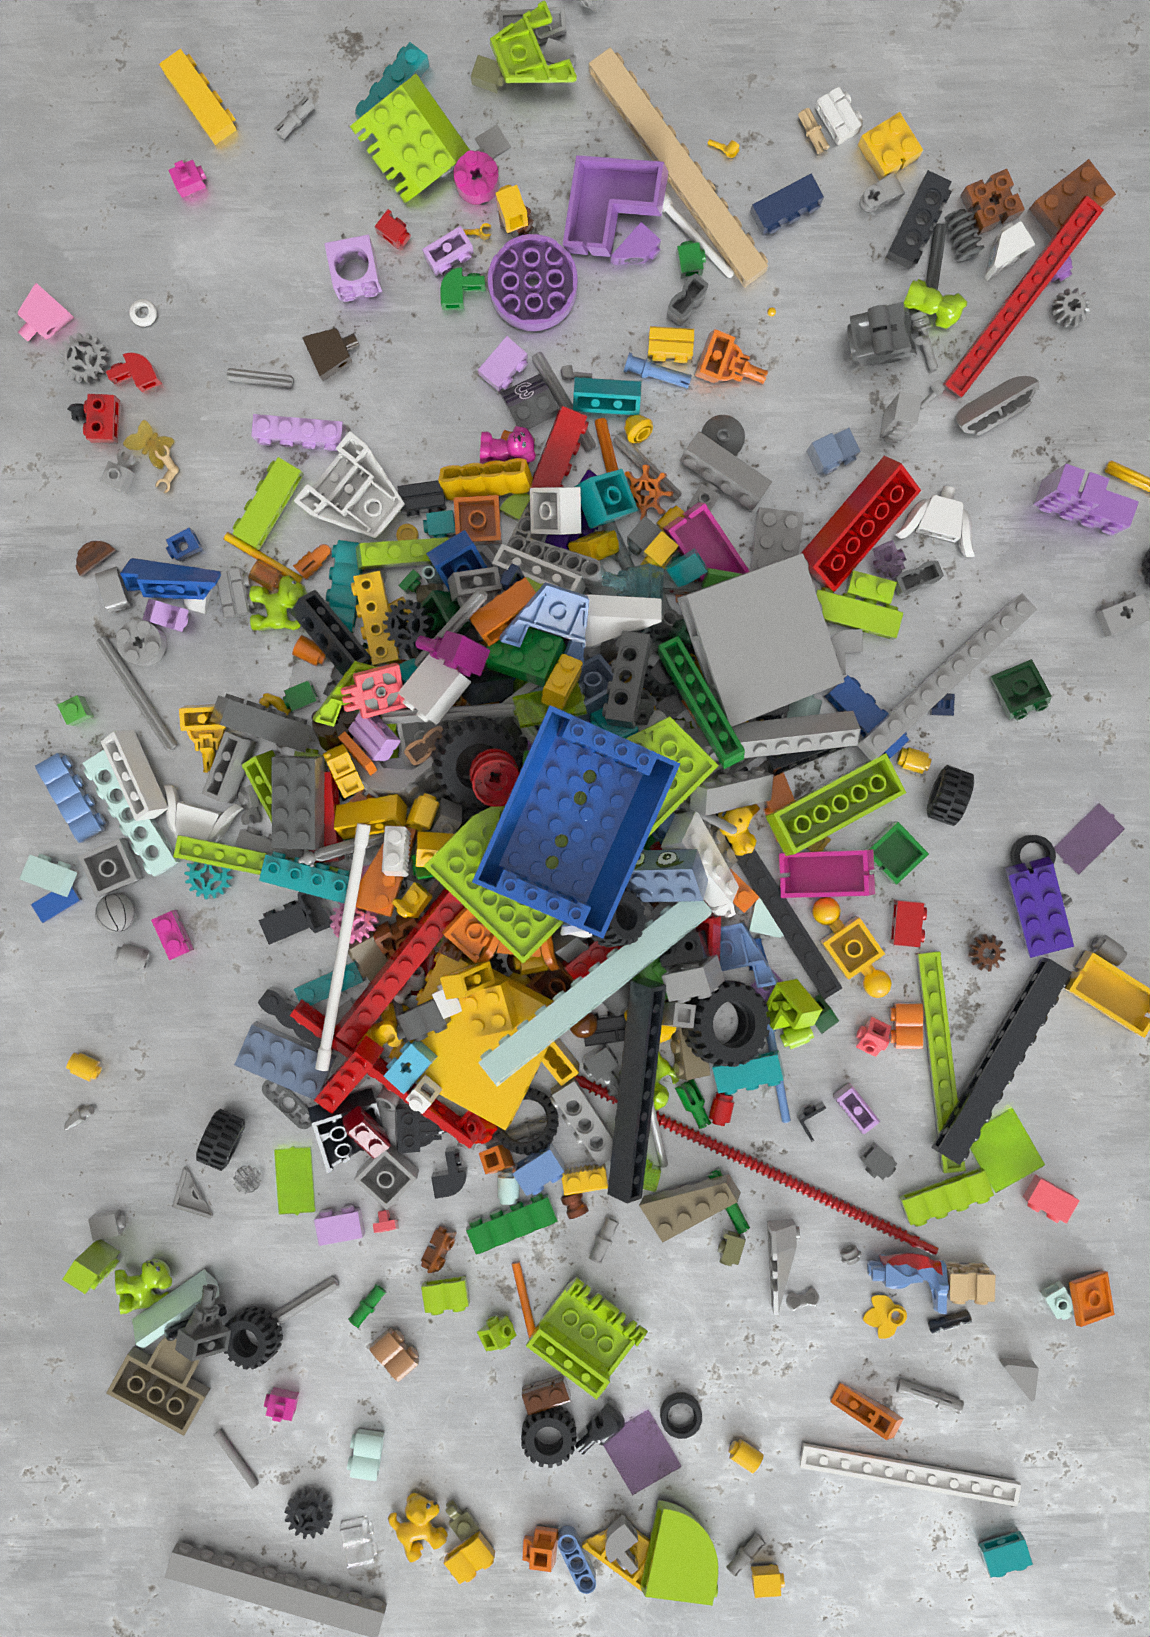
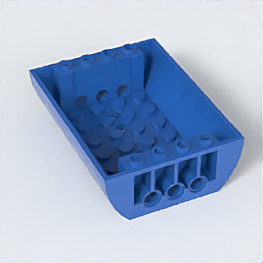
M549 705L472 883L600 938H604L680 763ZM587 770H593L596 774V778L592 783H586L583 779V774ZM579 791L586 794V801L581 805L576 804L574 801V795ZM559 834L566 835L568 839L564 847H557L555 844V838ZM549 856H556L558 859V865L553 869L547 868L545 864Z

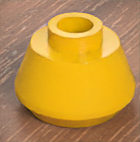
M630 415L626 419L624 426L628 441L637 444L646 440L653 430L652 420L642 415Z

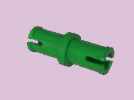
M375 1284L367 1297L361 1299L359 1307L348 1318L349 1322L359 1328L366 1317L376 1310L375 1306L387 1293L386 1290L380 1285Z

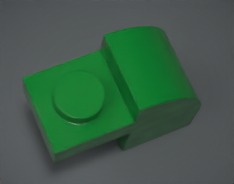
M462 267L448 272L443 278L440 287L442 310L464 309V291H486L485 276H481L480 273H469L467 276H464Z

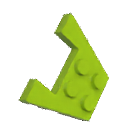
M545 0L541 1L538 7L531 12L527 11L523 14V18L516 23L509 24L490 38V46L506 83L576 82L577 75L570 59L547 65L532 30L552 23V15Z
M354 661L315 713L313 720L334 727L341 705L352 703H343L342 697L350 694H341V688L355 684L353 673L377 667ZM386 724L397 736L396 724Z

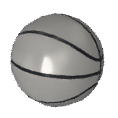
M122 894L106 895L96 906V921L102 929L108 932H122L129 928L134 921L135 908L132 902Z

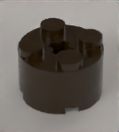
M341 705L334 727L315 722L313 716L317 711L313 712L311 716L312 727L322 749L328 751L342 745L338 736L343 732H346L353 740L354 736L349 732L348 728L355 721L356 713L354 710L346 712L344 705Z

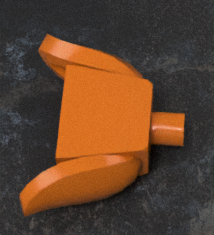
M491 933L487 945L483 947L477 962H488L496 950L497 953L502 954L513 953ZM550 936L531 956L540 957L542 954L546 966L551 971H555L560 968L555 958L552 936Z

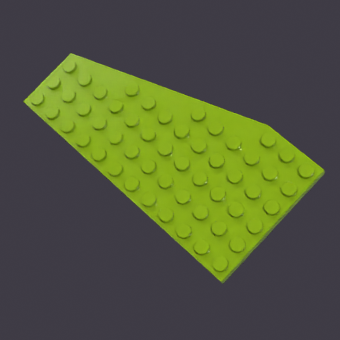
M667 717L626 738L633 743L680 763L649 836L719 766L671 717ZM587 770L583 774V779L586 783H592L596 778L593 770ZM582 791L575 793V803L578 805L583 804L586 801V794ZM491 806L473 815L429 859L424 867L501 943L524 963L564 922L472 883L505 807ZM559 834L556 836L555 844L557 847H564L567 844L568 839L566 835ZM556 856L547 857L545 861L547 868L553 869L558 865Z

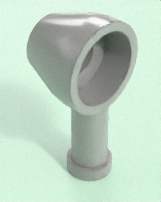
M419 966L393 998L397 1003L402 1004L411 990L419 991L425 987L426 974L422 967Z

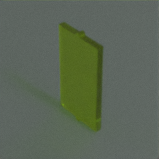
M578 682L564 708L560 709L573 716L587 714L584 703L585 696L582 695ZM543 690L512 697L515 707L514 715L518 718L520 729L542 723L549 705L541 702Z
M291 1146V1148L275 1149L279 1215L295 1214L297 1216L299 1213L315 1212L311 1147L295 1148V1146Z

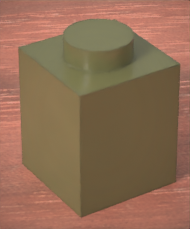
M481 55L477 56L471 73L472 85L497 93L499 86L503 87L505 83L497 61Z

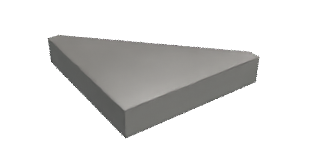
M184 1167L172 1207L211 1219L213 1213L189 1168Z

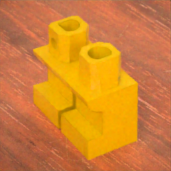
M343 744L323 753L326 763L344 798L365 789Z

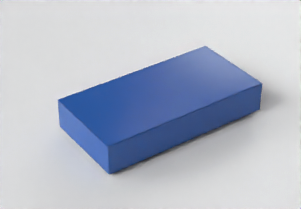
M72 885L68 897L50 892L32 903L31 906L40 921L45 923L82 899Z

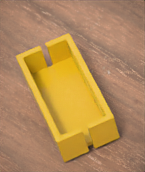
M1085 950L1075 966L1079 970L1077 972L1072 971L1069 977V984L1064 989L1131 1032L1145 1038L1150 1030V1018L1145 1016L1146 1013L1150 1014V988L1095 953Z

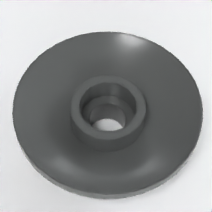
M729 415L712 417L705 423L701 431L702 434L734 456L740 452L744 445V429L737 419ZM721 432H726L728 437L726 439H721L719 434Z

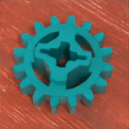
M187 863L190 871L184 872L185 875L189 876L185 883H191L192 886L189 891L197 890L196 897L204 894V899H209L211 894L215 899L218 898V892L222 895L226 893L224 887L230 888L232 886L228 880L234 879V876L229 875V872L233 869L221 867L223 872H220L216 866L204 864L202 869L196 870L201 863ZM210 872V874H213V878L209 879L205 876V873ZM196 879L202 883V887L198 885ZM217 881H222L221 884L213 890L214 884Z

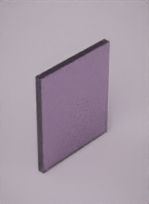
M649 1409L626 1422L624 1428L603 1445L632 1496L682 1467Z

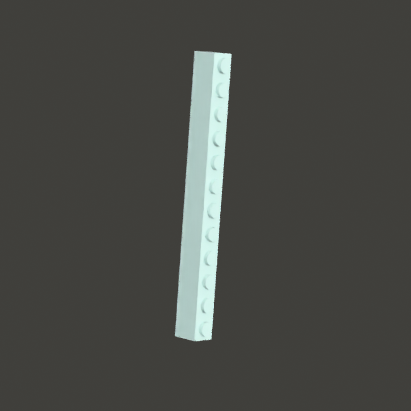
M704 900L682 901L673 907L667 906L660 912L661 917L656 921L651 919L645 924V929L642 931L643 934L638 938V941L630 945H624L619 950L618 948L613 949L607 954L606 957L608 959L602 964L599 962L594 964L588 970L590 973L586 977L582 978L580 976L571 983V989L566 993L564 991L559 992L553 998L554 1002L548 1007L544 1005L534 1013L536 1017L531 1021L525 1020L519 1024L516 1033L512 1036L509 1034L504 1036L498 1042L500 1045L492 1051L490 1048L480 1056L482 1060L478 1063L498 1087L711 915L712 910Z

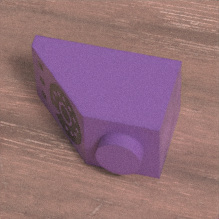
M640 222L611 255V263L613 265L646 263L649 258L653 260L661 250L659 248L661 239Z

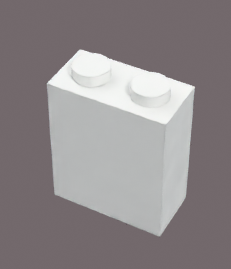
M429 653L398 694L404 698L402 702L412 711L415 708L418 710L416 715L427 723L428 720H431L437 725L471 681L457 672V670L444 666V660H437L431 657Z

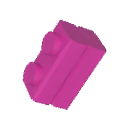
M176 909L151 920L169 960L194 950L182 921H179L180 916Z

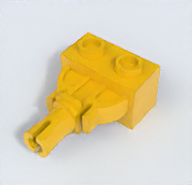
M215 704L185 705L179 708L181 731H187L189 738L194 742L195 751H201L203 772L208 773L216 756L215 751L219 749L227 727L210 721Z

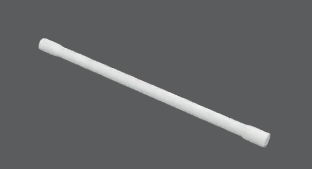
M357 823L354 853L321 1044L318 1049L315 1069L321 1071H329L337 1012L365 850L368 845L371 825Z

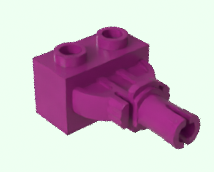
M447 630L443 638L437 636L435 639L419 636L416 640L417 648L430 652L431 657L437 660H444V666L454 670L458 668L457 672L470 677L471 673L478 676L481 675L490 653L489 649L471 639Z

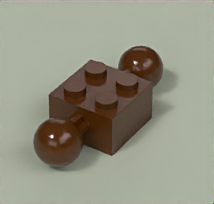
M508 954L506 960L508 968L513 973L520 974V971L515 970L513 957L515 955ZM557 958L556 961L560 969L551 971L548 968L546 971L526 974L531 980L526 987L552 1001L559 992L564 991L566 993L571 989V983L574 981ZM590 1012L570 1028L572 1034L578 1038L592 1036L597 1029L595 1015Z

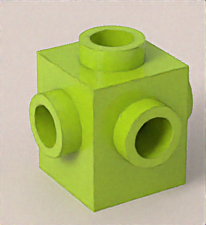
M492 1316L486 1320V1325L477 1331L486 1352L507 1348L511 1345L510 1341L517 1336L508 1316Z

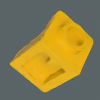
M414 882L401 900L394 899L392 904L397 908V913L402 917L418 918L433 896L420 883Z

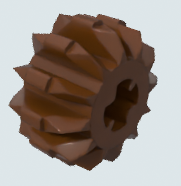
M982 934L981 940L975 937L976 945L969 944L968 946L974 949L973 952L967 953L968 957H974L970 963L972 965L978 964L977 969L981 971L986 968L988 972H991L992 965L997 969L1000 968L997 961H1005V958L1000 956V954L1006 952V949L1000 948L1003 941H996L995 935H991L988 939L987 934ZM985 948L991 950V952H988L990 953L989 957L983 956Z

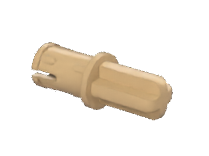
M803 109L798 116L807 132L806 137L810 138L816 153L820 154L824 152L823 149L827 150L830 145L821 131L822 126L818 125L811 109Z

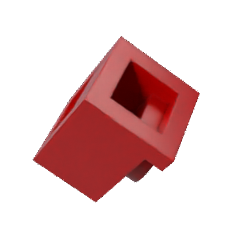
M389 209L386 210L374 226L376 233L396 249H399L401 245L404 246L411 237V234L407 232V225L398 217L394 219L392 211Z
M469 1110L458 1122L459 1127L463 1126L473 1144L489 1142L492 1139L493 1133L498 1129L495 1124Z

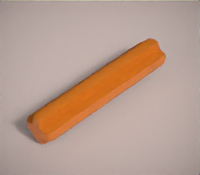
M598 418L595 420V427L606 473L618 470L607 420L606 418Z

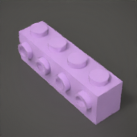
M253 414L251 436L261 445L280 443V446L284 447L302 445L306 449L324 447L325 450L337 451L336 447L345 437L346 426L343 421Z

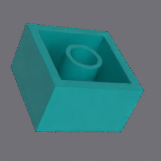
M623 469L588 478L574 486L580 487L581 507L590 529L624 519L638 511Z

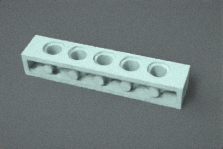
M102 750L83 762L85 766L84 773L89 780L95 782L97 786L95 789L100 798H105L107 801L109 813L113 818L117 817L121 824L119 826L121 832L132 841L131 847L135 854L140 855L144 860L143 867L147 873L158 876L181 862L179 858L173 857L174 849L154 818L135 821L134 818L129 820L126 817V811L130 807L124 794L120 801H117L114 797V792L117 789L122 791L105 751ZM106 770L111 774L108 782H105L102 778L103 772ZM141 826L146 829V836L143 839L137 833ZM152 845L158 848V855L156 857H152L149 853Z

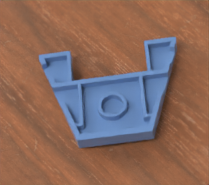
M545 582L503 631L499 639L501 642L520 647L528 627L531 626L569 638L570 640L564 654L581 660L584 665L583 655L586 645L585 631L588 621L589 598L587 595Z
M745 923L721 927L719 961L721 970L727 971L752 965L757 988L776 985L778 980Z

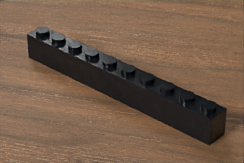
M1041 957L933 1143L932 1149L959 1165L968 1158L970 1147L973 1142L979 1139L981 1128L984 1123L990 1120L992 1109L995 1104L1001 1101L1003 1090L1006 1085L1012 1082L1015 1075L1014 1071L1018 1065L1023 1063L1026 1057L1025 1052L1036 1041V1033L1047 1022V1015L1050 1009L1058 1003V996L1061 990L1069 984L1071 971L1049 958Z
M648 978L631 981L629 989L622 1066L607 1195L627 1204L642 1199L666 993L665 984Z

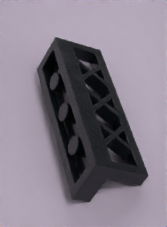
M847 747L795 752L789 755L784 754L783 757L776 760L773 759L772 755L766 756L769 762L768 772L775 776Z

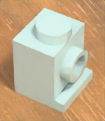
M1059 1281L1040 1291L1052 1314L1057 1319L1062 1318V1320H1065L1074 1314L1072 1299Z

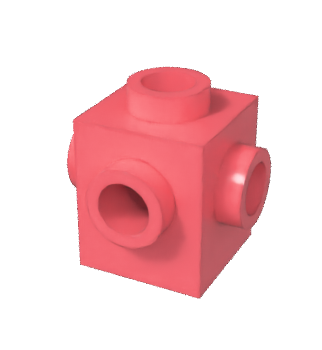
M871 1017L865 1026L861 1025L856 1033L858 1038L856 1047L876 1057L889 1044L891 1026Z

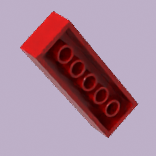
M884 455L801 552L808 562L809 573L819 584L835 592L920 493L921 489L902 463Z

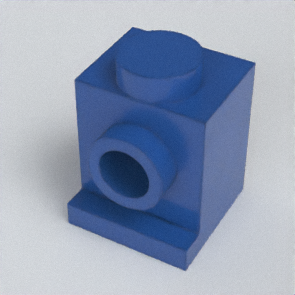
M187 528L166 539L168 544L166 550L169 556L179 562L204 550L194 530L191 528ZM187 543L188 548L182 551L181 545Z

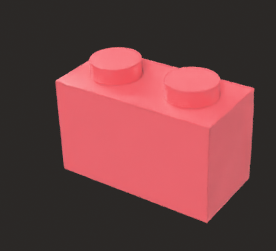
M1036 1174L1023 1195V1198L1028 1202V1207L1037 1212L1040 1209L1047 1213L1046 1217L1056 1223L1061 1220L1067 1224L1080 1201L1071 1193Z

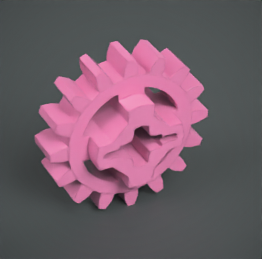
M340 902L339 909L333 908L336 914L330 916V919L333 921L330 927L338 938L345 905ZM355 908L350 944H353L355 939L361 943L363 936L370 937L368 932L376 930L373 924L379 923V920L375 917L379 914L367 910V914H365L362 909Z

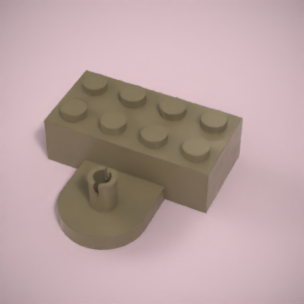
M166 1336L160 1341L152 1356L133 1347L125 1357L106 1394L184 1436L211 1389L191 1378L200 1359L191 1362L175 1350L177 1339L168 1341Z

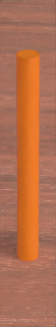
M520 1261L511 1263L530 1339L535 1330V1324Z

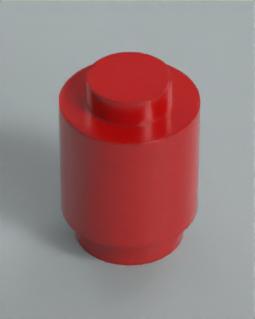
M716 1092V1096L712 1099L709 1119L712 1120L713 1124L725 1126V1123H730L735 1103L733 1095Z

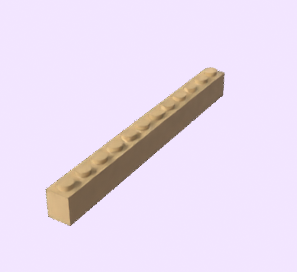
M610 47L589 62L590 75L652 161L665 163L668 170V183L725 262L732 268L743 287L745 288L763 275L768 268L766 256L756 250L753 238L748 233L745 234L743 232L740 220L735 215L732 216L730 214L727 202L722 197L719 198L717 196L714 184L711 180L705 179L702 175L701 166L697 161L693 162L689 157L690 153L684 143L680 144L676 139L677 135L671 125L667 126L663 121L664 117L658 107L654 108L650 103L651 99L644 88L640 89L637 85V78L631 70L627 71L624 67L621 55L618 52L614 53Z

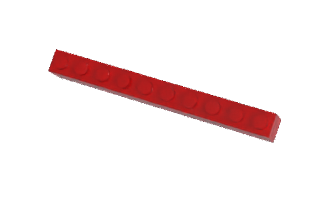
M446 888L337 1024L335 1036L354 1048L444 936L442 931L465 908Z

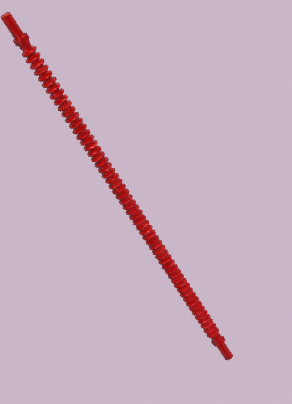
M583 1075L574 1076L579 1085L589 1090V1093L594 1092L595 1096L600 1095V1098H606L607 1102L611 1100L612 1104L618 1102L614 1096L608 1095L607 1092L609 1090L607 1086L603 1088L601 1083L597 1085L596 1081L591 1082ZM659 1111L656 1112L659 1126L663 1125L664 1129L669 1128V1131H675L676 1135L680 1133L682 1138L686 1136L687 1140L692 1139V1142H698L699 1146L703 1144L705 1149L709 1147L710 1151L715 1150V1153H721L722 1157L726 1155L728 1160L732 1158L733 1162L738 1161V1164H744L745 1168L749 1166L751 1171L755 1169L756 1173L761 1172L762 1176L767 1175V1178H773L774 1182L778 1180L779 1184L784 1183L785 1187L790 1186V1189H796L797 1193L801 1191L803 1196L807 1194L808 1198L813 1197V1200H819L820 1204L824 1202L826 1207L830 1205L831 1209L836 1208V1211H842L843 1215L847 1213L849 1218L853 1216L854 1220L859 1219V1222H865L866 1226L870 1224L872 1229L876 1227L877 1231L882 1230V1233H888L889 1237L893 1235L895 1240L899 1238L900 1242L905 1241L913 1248L917 1247L934 1256L938 1253V1247L921 1240L919 1236L907 1233L906 1229L902 1231L901 1227L896 1228V1225H890L889 1221L885 1223L883 1218L879 1220L878 1216L873 1217V1214H867L866 1210L862 1212L860 1207L856 1209L855 1205L850 1206V1203H844L843 1199L839 1201L837 1196L833 1198L832 1194L827 1195V1192H821L820 1188L816 1190L814 1185L810 1187L809 1183L804 1184V1181H798L797 1177L793 1179L791 1174L787 1176L786 1172L781 1173V1170H775L774 1166L770 1168L768 1163L764 1165L763 1161L758 1162L757 1158L752 1159V1156H746L745 1152L741 1154L740 1150L735 1151L734 1147L729 1148V1145H723L722 1141L718 1143L716 1138L712 1140L711 1136L706 1137L705 1133L700 1134L699 1130L695 1132L693 1127L689 1129L688 1125L683 1126L682 1122L677 1123L676 1119L672 1121L670 1116L666 1118L665 1114L660 1115Z

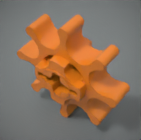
M648 464L642 466L643 475L640 478H635L631 471L625 472V476L631 481L630 490L636 506L641 510L640 520L644 516L647 517V511L651 507L657 509L660 515L665 514L666 511L660 506L659 500L664 495L671 497L674 494L673 491L664 492L660 488V482L667 477V474L662 472L658 478L652 479L649 476L650 466ZM646 489L649 491V495H641V490Z

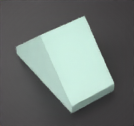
M759 898L752 906L748 930L781 938L784 936Z

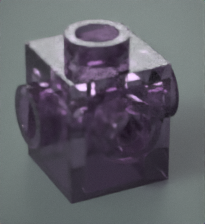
M893 540L872 549L877 559L873 561L877 572H882L885 578L888 576L890 578L896 577L905 569L903 562L907 559L902 548L897 550Z

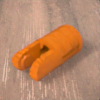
M321 544L312 552L308 551L293 567L308 580L313 573L323 566L321 563L331 554V548L327 544Z

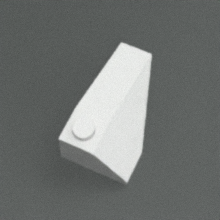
M588 594L589 609L585 631V648H595L600 646L602 642L612 638L614 640L621 638L622 631H639L662 622V599Z

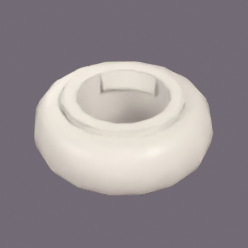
M139 299L131 304L129 315L136 325L146 327L155 321L157 310L151 301ZM142 307L149 309V314L145 318L137 316L138 310Z

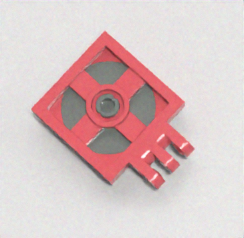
M397 663L353 673L355 684L341 688V694H350L342 697L343 703L352 702L344 705V710L349 712L359 709L363 719L407 708L402 703L404 698L398 694L403 684L400 667Z

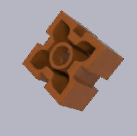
M1007 168L991 175L985 184L983 179L966 186L960 195L966 210H973L974 212L971 220H976L973 226L974 228H979L978 236L993 230L1000 221L1004 225L1019 218L1025 210L1019 194L1012 195L1011 189L1014 183Z
M398 914L395 916V923L390 925L386 921L375 927V931H372L375 943L383 954L386 953L388 960L419 922L418 918H405ZM435 948L432 949L426 958L436 953Z

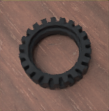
M660 628L644 633L650 634L652 643L655 641L665 643L679 636L689 655L693 652L692 648L686 647L689 642L682 640L684 636L676 634L677 631ZM629 654L633 656V658H630L629 661H633L636 658V655ZM647 664L643 688L648 690L651 696L663 697L679 692L673 681L669 684H662L657 681Z
M529 1087L523 1100L538 1102L546 1113L547 1123L542 1134L530 1142H519L513 1140L506 1130L498 1126V1129L494 1132L496 1138L505 1148L520 1155L536 1154L540 1152L539 1150L547 1148V1145L552 1143L554 1135L556 1136L557 1127H559L558 1112L550 1098L538 1089Z

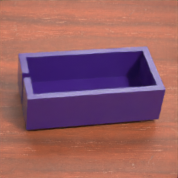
M1050 857L1029 861L1030 867L1033 870L1031 873H1029L1025 863L1005 868L1025 948L1029 957L1032 958L1075 947L1054 864Z

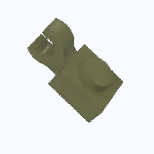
M454 1500L446 1504L447 1508L445 1511L452 1518L449 1520V1525L461 1542L479 1530L480 1525L467 1508L461 1511Z

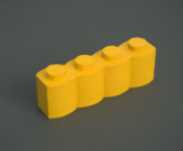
M515 458L505 462L470 463L462 467L458 465L445 466L440 469L438 481L443 489L445 498L454 500L455 497L502 496L508 493L523 494L529 492L530 488H532L533 477L527 461Z

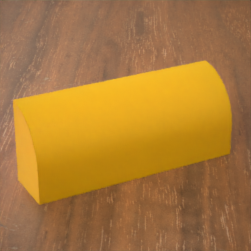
M557 1038L549 1045L542 1063L562 1086L579 1073L580 1063L561 1039Z

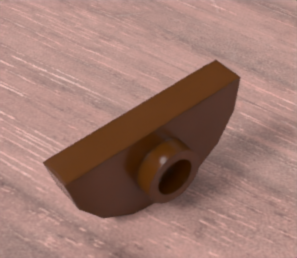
M90 541L84 544L78 550L76 558V570L79 576L82 577L114 553L116 549L111 544L103 541Z

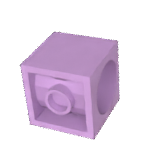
M369 234L324 243L333 288L339 300L343 299V301L348 302L355 300L358 296L374 297L378 295V292H382L375 251ZM359 259L369 264L365 275L358 280L349 281L340 277L343 266L351 260Z

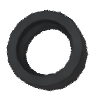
M1025 835L1019 838L1012 846L1010 856L1013 866L1022 864L1020 853L1022 848L1029 843L1040 844L1046 852V857L1049 856L1053 864L1055 863V848L1045 837Z
M684 1392L668 1396L663 1401L660 1409L661 1424L670 1436L677 1439H687L695 1435L702 1424V1411L698 1401L692 1395ZM684 1403L693 1409L694 1419L690 1425L678 1428L670 1423L668 1413L672 1406Z

